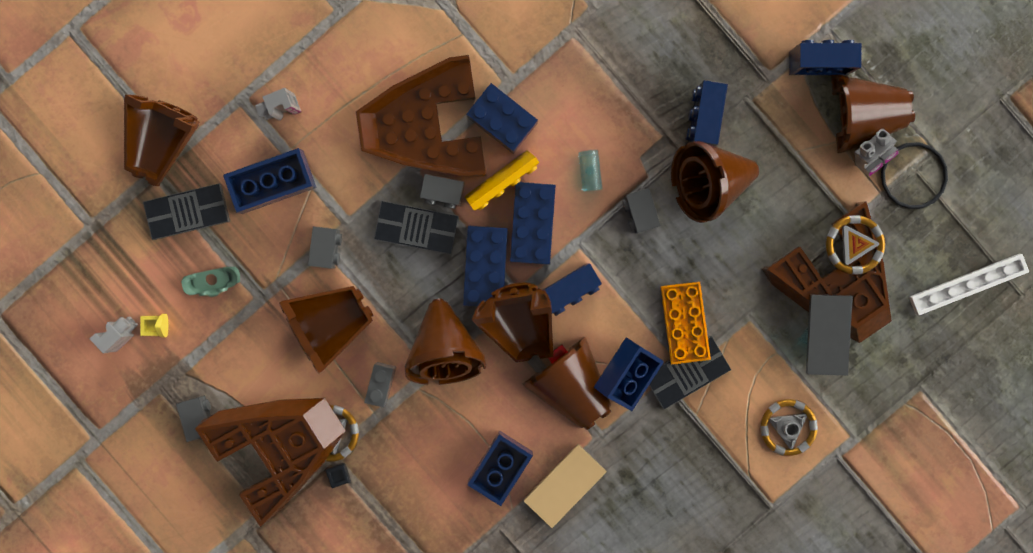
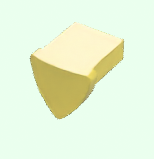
M167 314L140 316V336L167 337L169 327Z

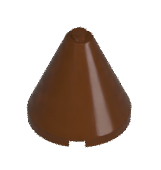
M701 141L689 142L687 145L681 146L676 151L671 166L672 187L677 186L680 196L676 197V201L687 217L699 223L717 219L759 175V166L755 161Z
M441 298L434 299L428 305L406 361V378L414 383L424 385L429 384L428 380H439V385L465 381L481 374V367L486 369L485 356L449 303Z

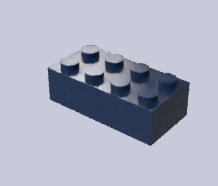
M299 148L223 175L235 211L240 214L317 188L305 153Z
M518 182L516 184L510 262L550 265L556 185Z
M468 226L463 306H479L483 300L486 302L492 297V292L505 286L508 228Z

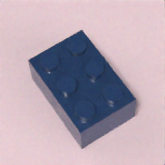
M803 40L789 52V75H849L861 68L862 43H854V40H844L842 43H834V40H823L822 43H814V40Z
M704 80L696 89H693L691 101H694L693 109H690L688 121H691L690 129L687 128L685 140H688V143L701 141L712 146L718 145L728 84Z
M490 83L466 114L468 119L513 154L538 124V119L492 83Z
M586 263L543 290L546 291L550 298L552 314L557 316L565 311L564 307L571 304L573 306L582 301L581 296L586 293L592 295L599 291L598 286L602 283L591 264Z
M626 337L594 388L610 400L633 411L664 361Z
M499 431L470 476L467 485L499 506H502L533 457V451Z

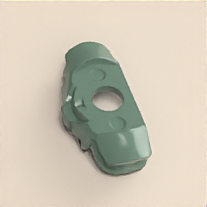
M222 267L183 277L181 284L183 291L188 295L198 294L199 296L215 297L239 283L240 273L237 267ZM213 274L216 276L217 282L215 285H209L206 282L207 275Z

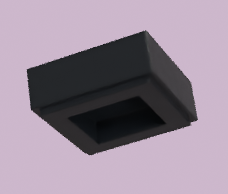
M345 463L325 470L331 488L351 482Z

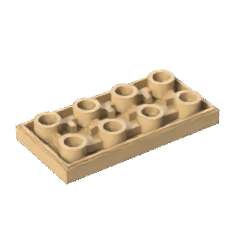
M577 444L527 495L524 502L553 528L607 471Z

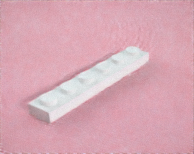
M1017 254L912 295L909 299L915 314L922 315L1029 273V269L1023 254Z

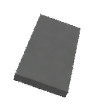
M810 294L806 374L848 376L853 296Z

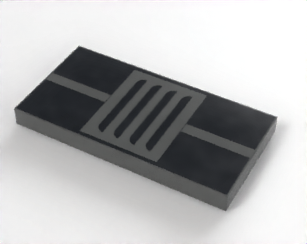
M220 183L143 202L152 240L230 222Z
M381 201L374 239L452 255L459 216Z
M712 336L708 337L711 360L672 365L670 360H668L660 367L649 386L664 410L731 371L730 366Z

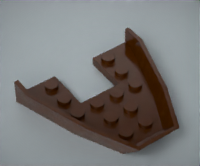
M469 55L449 57L393 85L356 111L361 151L405 166L465 177L486 176L481 136L442 142L437 104L475 99Z
M867 201L855 204V208L831 225L833 226L837 221L847 216L860 215L871 219ZM861 223L845 225L877 241L868 226ZM841 228L837 234L839 235V237H840L841 240L843 241L842 228ZM798 246L769 267L762 268V271L774 287L807 312H809L810 294L853 296L850 338L858 343H861L892 321L883 258L876 267L863 274H848L836 268L822 278L805 252ZM877 247L847 266L866 265L872 260Z
M325 398L284 399L221 410L203 419L195 428L217 462L249 444H252L264 462L271 476L246 488L239 494L260 527L280 511L316 473L346 431Z

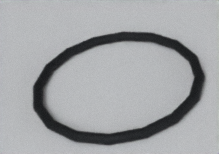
M920 142L905 143L897 147L898 151L906 147L919 146L930 150L938 157L943 167L944 181L939 193L932 200L922 205H908L899 202L891 195L886 185L885 170L888 163L882 166L881 183L886 195L897 205L908 209H922L935 203L944 193L948 182L947 165L942 155L932 146Z

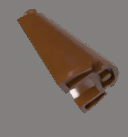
M831 75L832 94H839L842 132L836 134L837 153L846 152L860 146L865 141H869L880 129H884L891 134L907 128L910 122L915 121V112L912 110L914 99L912 91L843 75Z
M125 95L124 170L131 172L132 176L136 178L145 177V180L150 185L160 186V183L197 130L200 123L197 121L198 118L192 113L164 101L158 100L157 102L148 100V97Z
M514 283L501 287L492 292V297L486 302L483 300L475 310L472 318L473 322L516 363L529 361L534 355H538L540 359L553 357L552 305L546 291L539 289L537 285Z
M354 286L279 302L282 312L287 316L286 320L307 358L309 361H312L317 373L322 372L373 321L371 309L369 306L364 307L361 301L364 297L361 291L355 289Z
M583 337L571 346L567 353L522 384L575 425L588 430L595 425L594 421L599 417L604 418L611 413L609 409L611 403L609 398L594 388L600 378V374L587 339Z

